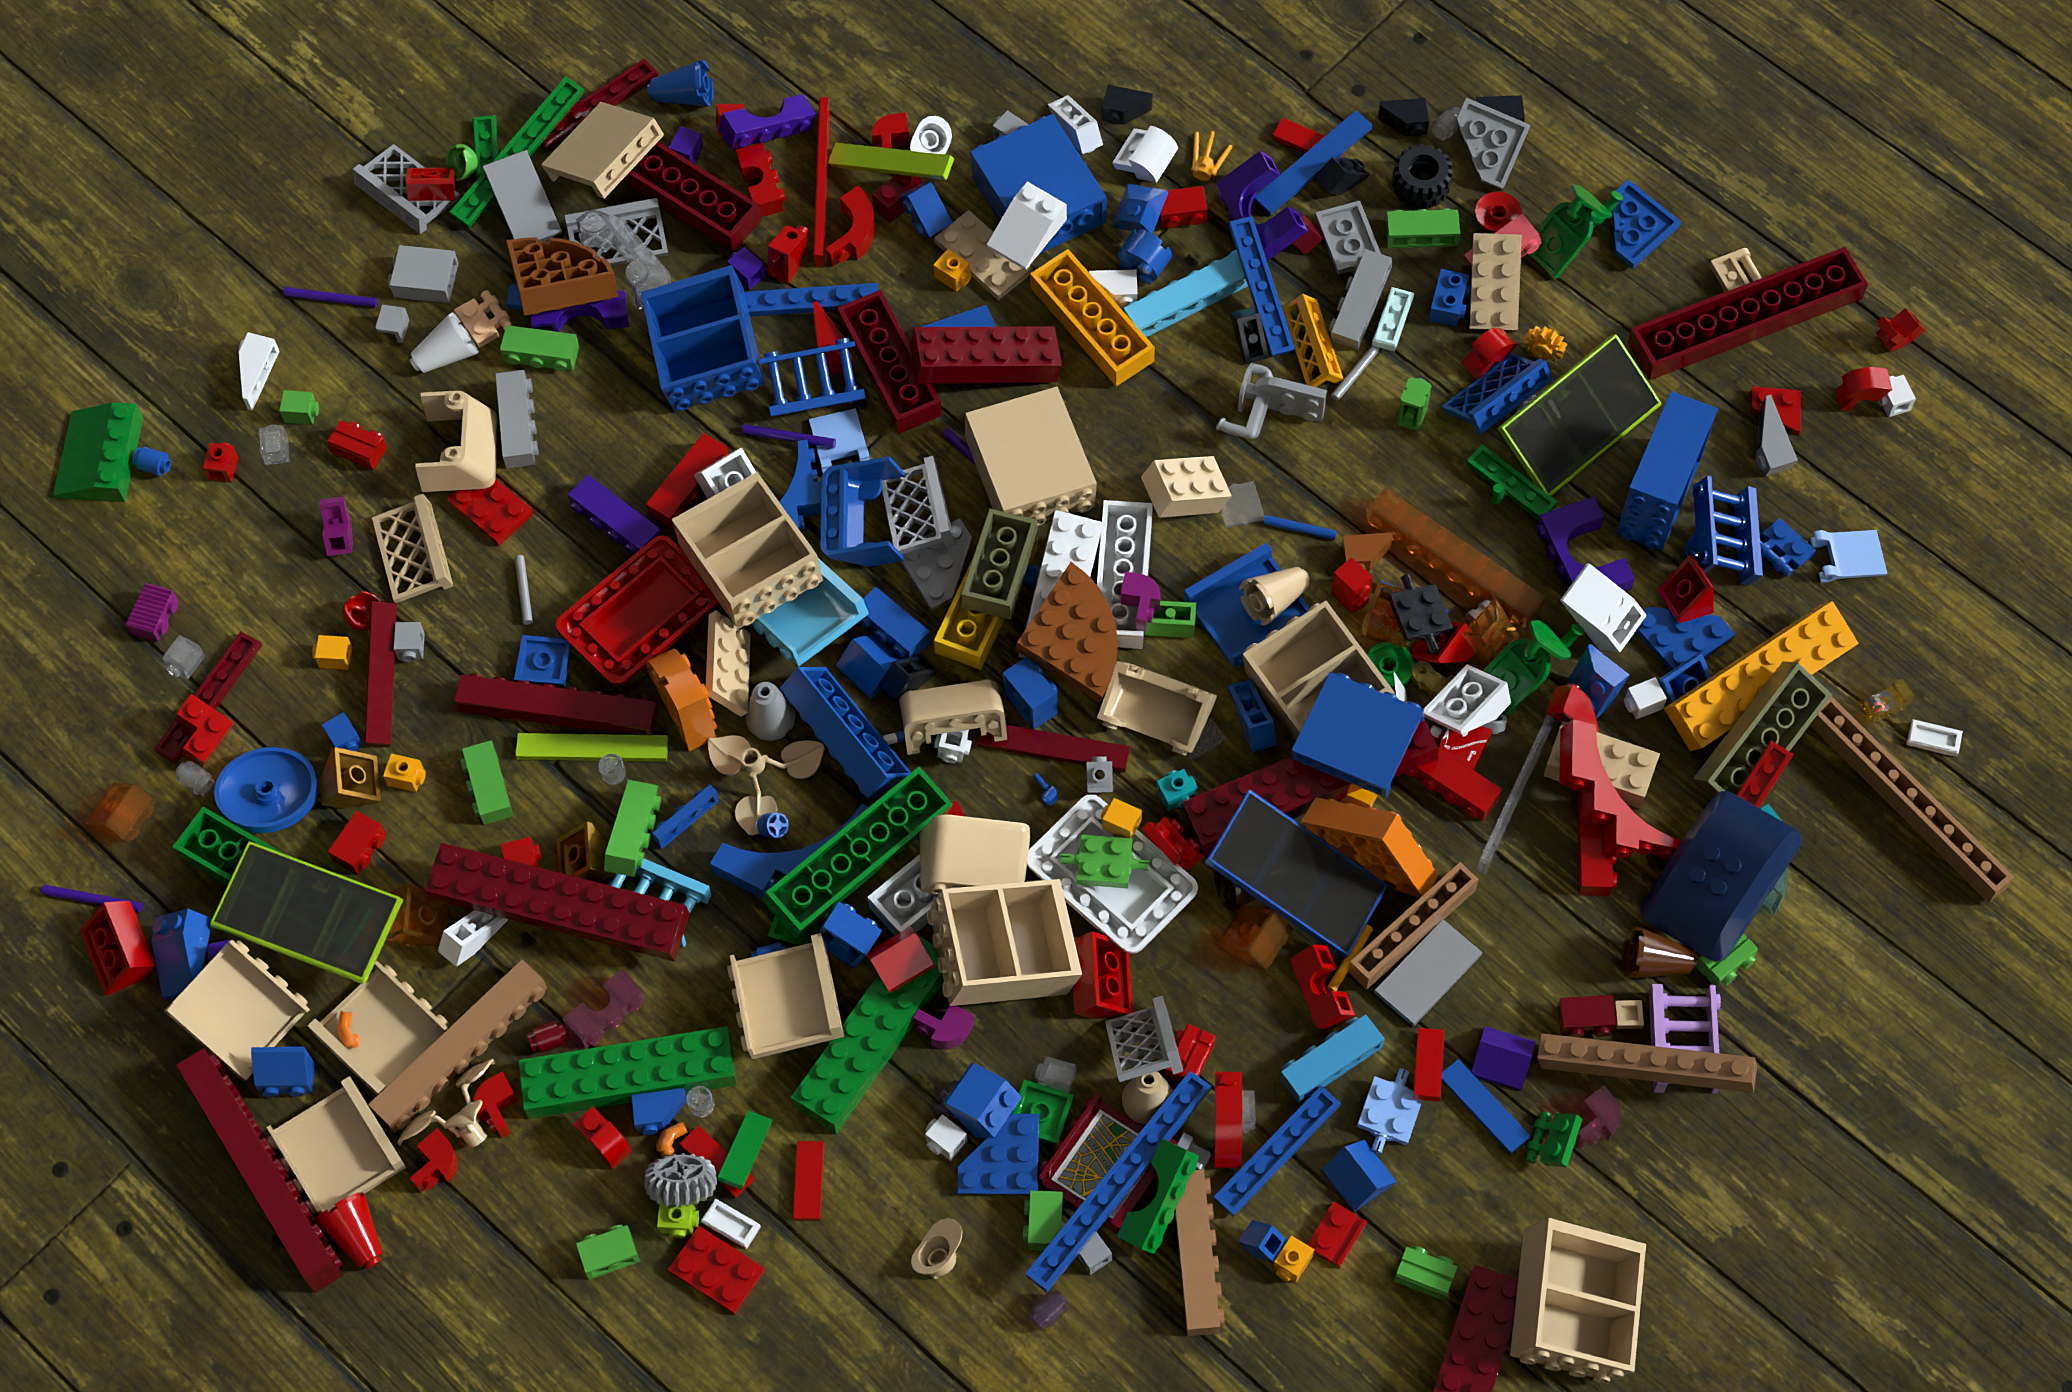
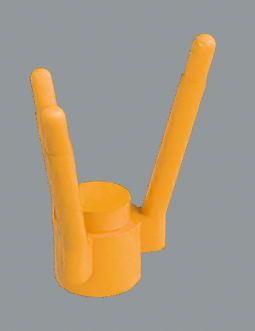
M1214 131L1210 132L1204 156H1201L1200 159H1198L1199 133L1195 132L1191 172L1199 180L1207 181L1211 177L1215 178L1219 167L1232 149V145H1228L1214 166L1213 160L1209 157L1215 134Z

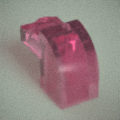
M1603 1086L1584 1100L1581 1110L1591 1122L1578 1132L1575 1142L1580 1148L1586 1144L1594 1145L1602 1138V1135L1609 1141L1614 1136L1620 1123L1621 1109L1619 1103L1609 1090Z

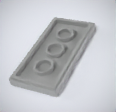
M527 150L483 166V170L513 239L537 237L538 241H546L562 235V230Z
M1443 919L1375 989L1374 993L1414 1027L1482 956V951Z

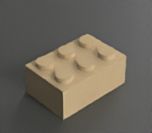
M1214 456L1154 460L1141 476L1159 518L1219 513L1232 497Z

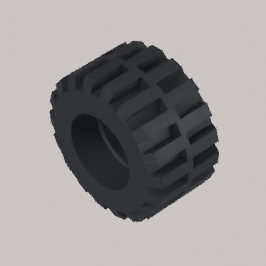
M1419 144L1418 147L1414 145L1409 146V150L1404 149L1401 152V156H1397L1394 163L1392 187H1394V194L1399 195L1398 199L1401 202L1406 201V205L1409 207L1415 205L1417 209H1421V206H1425L1427 209L1431 208V204L1437 206L1440 204V200H1445L1450 191L1453 170L1452 162L1449 161L1448 155H1442L1443 150L1440 148L1435 150L1433 145L1424 147V144ZM1415 173H1426L1432 179L1419 180L1412 175Z

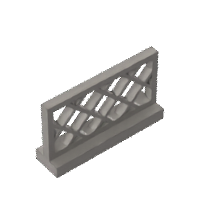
M394 144L364 167L358 164L353 168L354 184L419 234L427 230V223L460 199V194L455 191V201L406 200L403 197V193H407L406 187H403V181H406V174H403V168L425 167ZM395 154L401 159L400 162H387V158ZM374 168H384V174H372L370 171ZM387 168H400V174H387ZM387 181H400V187H389ZM420 206H433V210L425 214L420 210Z
M657 198L565 215L570 241L579 243L574 239L573 233L584 231L589 236L583 245L588 246L593 238L603 243L597 251V256L603 258L600 255L607 246L617 252L612 259H607L611 266L669 255ZM657 218L658 224L653 231L642 226L646 219ZM624 223H631L636 226L629 236L619 230ZM607 227L612 230L606 240L596 234L600 228ZM639 229L649 235L643 244L633 239ZM616 233L626 239L620 248L610 243ZM652 238H655L661 242L662 249L652 251L647 248V245ZM630 242L639 247L636 254L629 255L624 252V249Z
M933 456L924 458L925 464L903 470L905 477L882 481V491L893 545L901 554L944 542L946 547L955 545L940 472ZM923 473L924 476L918 484L910 481L913 476ZM894 481L901 482L895 491L887 487L888 483ZM906 485L914 488L909 496L901 494ZM920 491L928 494L923 502L915 500ZM897 498L904 501L899 509L891 506ZM910 504L918 507L913 515L905 512ZM924 510L932 513L926 521L918 518ZM900 517L908 519L903 528L895 525ZM914 522L922 525L916 534L908 531ZM928 528L936 531V536L922 537ZM905 535L913 538L909 544L899 545V542Z
M1163 996L1153 998V1007L1105 1021L1119 1082L1171 1067L1173 1074L1183 1072ZM1149 1018L1146 1022L1141 1021L1143 1019ZM1124 1025V1027L1121 1029H1115L1116 1027ZM1133 1028H1138L1135 1033L1130 1032ZM1147 1031H1153L1150 1035H1144ZM1122 1038L1127 1039L1124 1043L1119 1042ZM1137 1041L1142 1042L1139 1046L1134 1045ZM1151 1044L1156 1045L1153 1049L1148 1048ZM1125 1052H1130L1127 1057L1122 1056ZM1140 1055L1145 1056L1142 1060L1137 1059ZM1154 1058L1162 1059L1155 1062H1151ZM1129 1065L1134 1066L1132 1069L1125 1070Z

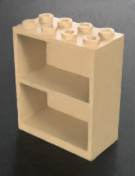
M1058 387L965 413V439L994 510L1035 519L1038 526L1046 521L1052 520L1055 510L1073 514L1076 512H1087L1095 507L1097 483Z
M758 472L672 519L679 546L737 629L750 625L755 619L773 612L778 606L787 601L794 600L799 594L808 589L815 588L823 581L817 554Z
M1327 601L1321 604H1314L1308 609L1306 614L1301 617L1292 618L1284 628L1279 631L1274 630L1270 632L1265 640L1258 644H1251L1243 653L1245 673L1252 680L1255 687L1295 742L1329 672L1335 674L1343 673L1354 682L1359 684L1364 682L1373 686L1376 691L1381 693L1389 692L1395 695L1393 689Z
M1060 879L942 889L928 910V923L932 925L934 932L932 938L933 946L938 950L939 955L938 970L943 974L944 978L943 994L945 997H948L949 1006L1067 995L1082 975Z
M1547 1218L1525 1228L1523 1232L1510 1356L1520 1358V1362L1525 1364H1544V1368L1548 1370H1567L1571 1376L1594 1377L1593 1380L1598 1383H1610L1612 1379H1622L1624 1375L1633 1373L1635 1370L1646 1244L1552 1218Z

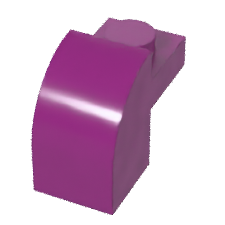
M345 498L320 499L319 506L324 524L322 535L327 556L352 553V524Z
M1125 571L1121 589V605L1138 607L1136 630L1146 631L1147 622L1152 623L1154 610L1160 611L1161 594L1159 587L1153 579L1146 575Z
M949 1006L942 1020L919 1009L913 1017L916 1030L927 1037L932 1035V1047L941 1050L952 1049L962 1044L975 1025L974 1015L958 1006Z

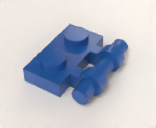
M1781 518L1762 533L1761 537L1766 542L1763 543L1760 540L1761 558L1765 557L1773 564V569L1777 572L1781 571L1786 577L1790 576L1794 571L1788 565L1789 563L1798 569L1816 551ZM1772 549H1775L1783 557H1779L1772 551Z

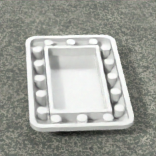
M1086 795L1029 849L1027 866L1041 880L1060 879L1066 903L1102 934L1108 936L1123 951L1131 954L1138 953L1195 897L1198 885L1191 875L1181 867L1175 866L1155 844L1138 830H1136L1132 838L1133 859L1149 860L1148 871L1132 869V873L1129 876L1128 889L1077 885L1076 865L1060 864L1061 853L1077 855V851L1080 848L1081 834L1119 837L1103 829V819L1100 817L1104 807L1108 804L1096 795Z

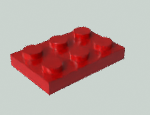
M497 479L488 488L456 490L447 498L448 503L498 546L534 515L533 509Z
M698 1226L668 1271L735 1315L764 1274L765 1268Z

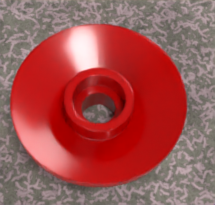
M1491 192L1479 199L1475 208V217L1478 223L1484 229L1494 233L1522 214V207L1519 201L1505 192Z

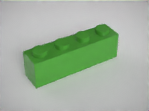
M628 780L605 853L604 871L635 877L637 867L642 868L645 855L642 850L643 848H648L650 841L648 830H653L656 815H653L654 811H659L661 796H657L658 785Z

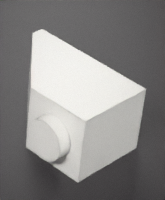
M1137 270L1089 271L1092 277L1119 307L1124 308L1130 302L1137 301Z

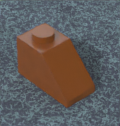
M1392 532L1343 536V563L1352 557L1369 572L1391 548Z

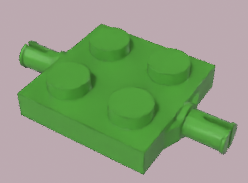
M1081 834L1080 848L1077 851V855L1061 853L1060 864L1076 865L1077 885L1128 889L1129 876L1132 873V869L1148 871L1149 860L1133 859L1132 838Z

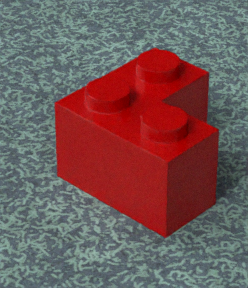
M191 694L177 712L175 718L176 722L194 733L183 747L181 755L203 769L231 731L234 722Z

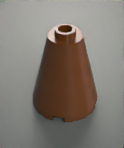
M1632 926L1629 929L1628 933H1632L1630 940L1625 939L1621 960L1622 968L1627 969V973H1623L1625 977L1643 978L1689 974L1692 969L1696 968L1698 957L1691 948L1641 927Z

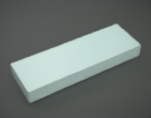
M1391 287L1373 338L1372 346L1395 352L1414 298V293Z

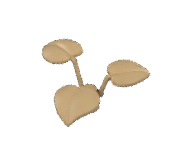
M741 736L708 739L710 759L717 771L724 775H735L743 765L747 772L750 773L756 797L747 796L741 799L736 806L735 817L738 824L748 835L752 836L759 834L757 821L762 814L777 812V804L774 798L771 796L761 797L756 777L757 774L764 770L765 763H770L782 769L787 768L791 777L805 779L812 776L818 770L825 750L824 744L817 741L794 742L783 749L781 758L784 763H780L768 758L767 755L761 756L759 751L751 748L749 742Z
M494 1059L473 1066L456 1082L455 1085L457 1088L461 1087L467 1103L459 1113L453 1115L447 1121L435 1115V1110L419 1115L402 1132L398 1140L399 1146L403 1140L418 1134L431 1122H439L445 1129L453 1132L457 1138L462 1137L469 1148H474L483 1142L487 1134L478 1124L480 1120L477 1117L483 1102L481 1099L471 1102L467 1089L470 1083L476 1081L490 1065L495 1064Z

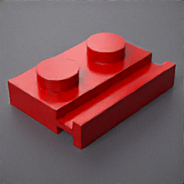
M1333 1201L1307 1245L1314 1249V1254L1335 1264L1340 1269L1366 1226L1367 1221L1360 1219L1356 1214Z

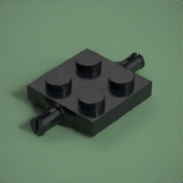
M1405 574L1400 577L1405 590L1390 594L1388 597L1405 643L1415 640L1425 641L1429 653H1437L1440 651L1435 637L1440 634L1449 633L1453 629L1436 584L1415 587L1411 575L1407 574L1406 576Z

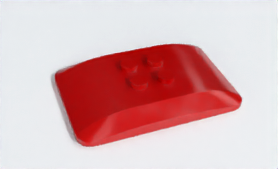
M662 535L653 538L557 619L556 628L559 634L612 685H622L647 667L646 662L664 653L706 617L719 602L683 550L669 537Z

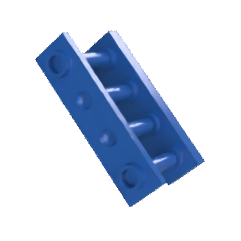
M849 338L835 340V345L784 355H778V351L765 353L764 358L760 359V364H768L775 401H773L774 406H769L770 416L775 417L865 400L864 389L859 390L858 385L855 386L848 350L855 348V341L849 342ZM839 351L846 385L844 393L835 394V391L831 388L825 353ZM815 355L822 392H820L821 397L811 399V394L808 395L801 358ZM792 359L799 396L796 402L788 403L787 399H784L777 362Z
M1707 475L1693 485L1692 491L1696 524L1697 562L1704 573L1716 565L1739 572L1740 584L1748 586L1763 576L1756 488L1748 486L1736 495L1712 489V477ZM1713 500L1733 505L1735 517L1715 512ZM1715 522L1735 527L1736 538L1715 533ZM1716 544L1737 549L1738 561L1718 556Z

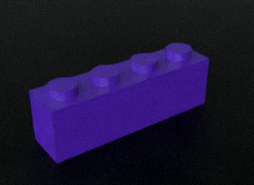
M589 475L568 494L571 503L570 508L577 515L583 514L587 517L589 523L594 528L604 530L611 541L621 543L631 556L653 538L661 536L660 529Z

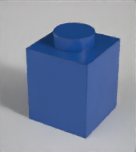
M344 712L322 724L334 747L357 751L359 747L363 746Z
M1252 1220L1238 1242L1253 1257L1274 1263L1288 1240L1273 1225Z

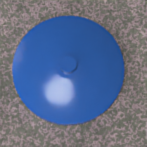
M266 747L251 750L232 760L218 776L214 796L220 815L227 821L246 832L271 833L294 825L311 810L317 798L318 782L312 765L305 757L289 749Z

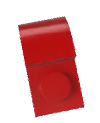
M906 112L883 116L874 124L872 129L873 147L892 149L893 146L910 145Z
M1904 308L1891 320L1884 316L1876 322L1880 329L1875 333L1889 351H1895L1911 343L1926 329L1910 310Z
M1492 328L1474 341L1472 344L1474 347L1461 361V364L1478 379L1489 370L1495 361L1501 362L1518 344L1502 328Z
M1863 367L1852 370L1841 376L1843 383L1835 389L1840 411L1851 410L1861 400L1878 402L1893 390L1888 369L1879 367Z
M502 1071L483 1082L477 1089L474 1101L481 1099L483 1102L477 1113L480 1121L486 1119L491 1131L494 1133L498 1130L501 1138L511 1134L500 1111L518 1102Z
M593 1106L573 1124L574 1128L593 1146L594 1151L612 1170L632 1152L630 1145L621 1133Z
M437 1128L417 1145L421 1154L429 1161L410 1177L413 1185L420 1193L425 1189L433 1188L440 1176L449 1183L457 1170L458 1159L456 1152L448 1139Z

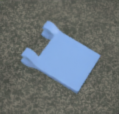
M856 408L809 419L813 435L836 439L835 448L816 446L823 473L832 466V460L858 455L860 461L869 460L870 456Z
M1819 530L1814 532L1815 537L1810 538L1813 548L1827 545L1832 566H1823V572L1818 573L1821 583L1844 578L1887 575L1877 530L1836 533Z

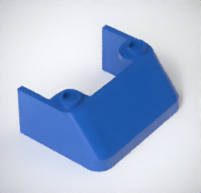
M890 456L831 466L824 471L821 491L820 546L822 552L827 557L866 567L904 561V556L889 541L863 543L864 501L873 500L879 496L883 480L905 477V472Z

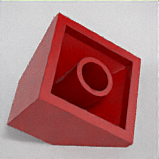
M1451 622L1453 626L1451 632L1435 637L1440 651L1430 654L1426 642L1417 640L1409 652L1414 661L1434 663L1465 662L1474 655L1481 642L1466 623Z

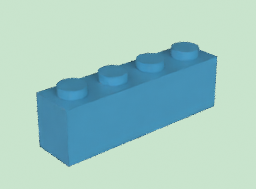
M1367 1015L1360 1019L1358 1017L1351 1019L1345 1025V1029L1339 1033L1337 1031L1332 1032L1324 1039L1325 1042L1318 1047L1316 1045L1311 1046L1303 1053L1302 1058L1297 1061L1293 1059L1282 1067L1283 1071H1281L1280 1081L1298 1105L1308 1099L1320 1086L1324 1088L1383 1048L1385 1038Z

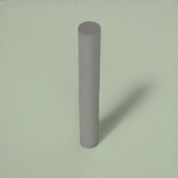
M1371 346L1331 394L1335 401L1340 400L1380 351L1379 347Z
M518 555L514 559L523 624L529 625L533 623L525 559L523 555Z

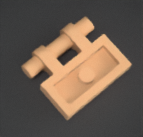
M488 290L481 293L484 302L480 305L474 298L454 309L455 315L459 318L464 328H466L478 348L499 337L497 328L502 326L505 330L506 325L513 326L509 321L510 317L507 312L502 311L498 299L491 295ZM492 311L495 316L489 320L486 313Z

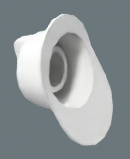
M929 116L923 119L913 135L910 151L946 154L952 139L951 128L943 118L937 116Z

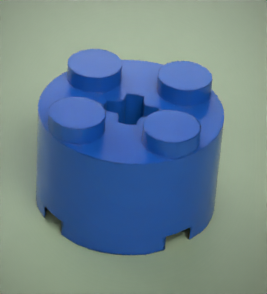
M1134 229L1118 251L1117 256L1121 262L1119 266L1122 270H1137L1139 278L1144 283L1150 285L1159 277L1172 258V252L1169 247L1165 250L1161 246L1163 241L1154 234L1143 229L1136 232V229Z

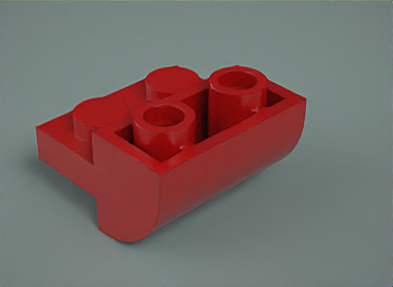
M1163 817L1157 824L1148 822L1142 828L1146 833L1145 837L1155 844L1175 866L1181 867L1185 871L1192 868L1205 856L1200 851L1202 847L1199 842L1192 836L1188 838L1183 832L1185 827L1175 818L1172 820Z

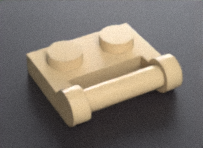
M1742 248L1710 261L1709 266L1724 292L1750 283L1738 262H1742L1752 281L1762 278L1752 262L1751 254L1747 248Z

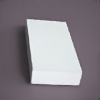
M1912 719L1906 745L1957 757L1963 731Z
M716 1198L701 1220L702 1224L745 1249L748 1248L761 1228L760 1224Z

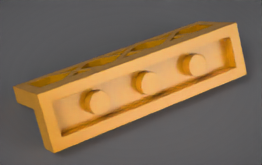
M1301 294L1282 307L1306 385L1317 387L1326 380L1337 384L1343 380V376L1317 299ZM1299 307L1300 311L1297 320H1293L1290 311ZM1301 325L1306 328L1303 340H1300L1298 336ZM1308 345L1312 346L1313 349L1310 360H1307L1305 357ZM1316 365L1319 367L1321 375L1313 379L1312 372Z

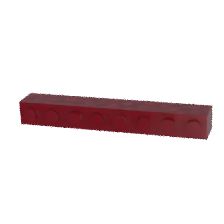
M461 674L454 698L458 712L620 735H654L659 714L657 703L645 697L633 699L623 694L612 696L605 695L600 691L583 692L573 687L562 689L556 688L551 684L533 685L523 680L512 682L501 677H494L493 679L483 678L478 674Z

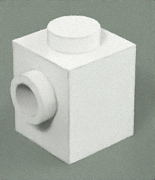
M1904 375L1898 377L1890 376L1893 390L1878 401L1879 405L1883 406L1888 417L1911 411L1916 399Z
M1655 677L1628 688L1624 703L1630 713L1632 712L1636 719L1662 710L1667 698Z
M943 1114L938 1120L933 1119L925 1129L927 1147L936 1155L941 1153L950 1161L968 1142L967 1133Z

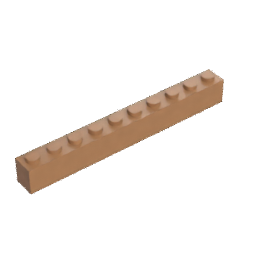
M1831 696L1810 726L1988 904L2006 890L2014 876Z

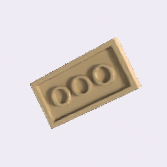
M968 210L955 220L953 224L935 236V243L943 251L949 249L969 262L971 276L999 301L1033 272V267L1029 266L1025 270L989 249L987 243L994 232Z
M1473 234L1469 330L1502 328L1504 331H1518L1522 235Z
M714 611L709 614L706 689L712 699L741 717L748 713L751 633L742 627L737 629L729 618Z

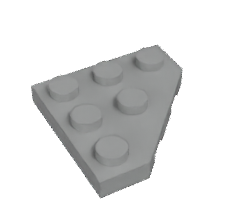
M1466 98L1457 117V125L1480 181L1502 191L1531 125Z
M960 518L951 523L955 545L946 547L944 542L902 554L904 561L900 562L931 612L953 601L966 563L965 560L972 544V536ZM934 531V532H932V533H930V534H928V535H926V536H924V537H925V538H929V537L936 536V531Z

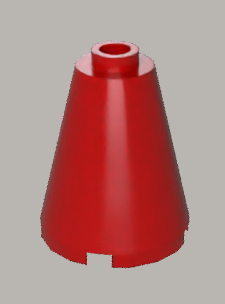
M357 1192L334 1204L335 1207L330 1210L331 1213L326 1209L316 1217L319 1226L359 1268L365 1266L367 1270L381 1262L379 1257L383 1254L367 1199L363 1192Z

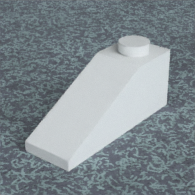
M1069 95L1048 104L1050 111L1054 114L1074 147L1082 154L1090 153L1103 145L1097 121Z
M248 332L245 340L240 342L238 351L242 396L247 409L253 411L278 356L279 349L274 339Z
M474 910L443 931L438 952L457 967L473 956L509 919Z

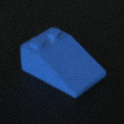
M190 909L156 917L151 942L162 998L171 999L177 997L203 969L212 918Z

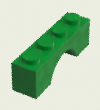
M1161 1139L1151 1161L1159 1178L1157 1194L1146 1208L1127 1213L1117 1237L1140 1249L1155 1254L1163 1241V1234L1168 1224L1174 1217L1175 1208L1185 1193L1187 1182L1197 1167L1199 1155L1165 1139Z

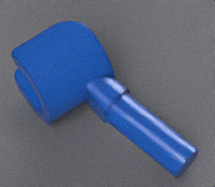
M1038 773L1034 774L1033 778L1042 790L1045 791L1041 795V799L1047 805L1052 806L1058 799L1056 789L1053 786H1048Z

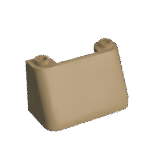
M1117 661L1097 718L1103 720L1102 725L1115 730H1117L1118 726L1132 729L1167 742L1173 746L1172 751L1187 755V752H1193L1214 706L1217 695L1142 667Z
M985 679L976 682L907 691L899 699L907 755L920 753V745L926 741V744L931 743L930 735L980 728L981 736L989 732L994 736L995 742L1007 740L1003 704L998 685L992 680Z
M939 815L932 818L919 833L922 891H929L934 895H939L942 889H949L953 885L972 887L1025 882L1030 842V827L1027 824L956 815Z

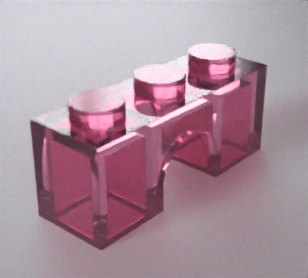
M623 969L603 984L604 991L610 998V1003L605 1009L592 1011L582 1002L562 1019L565 1027L585 1049L590 1045L594 1046L599 1043L604 1033L610 1028L614 1029L619 1026L623 1021V1017L630 1011L638 1010L642 1006L643 1000H645L643 990Z

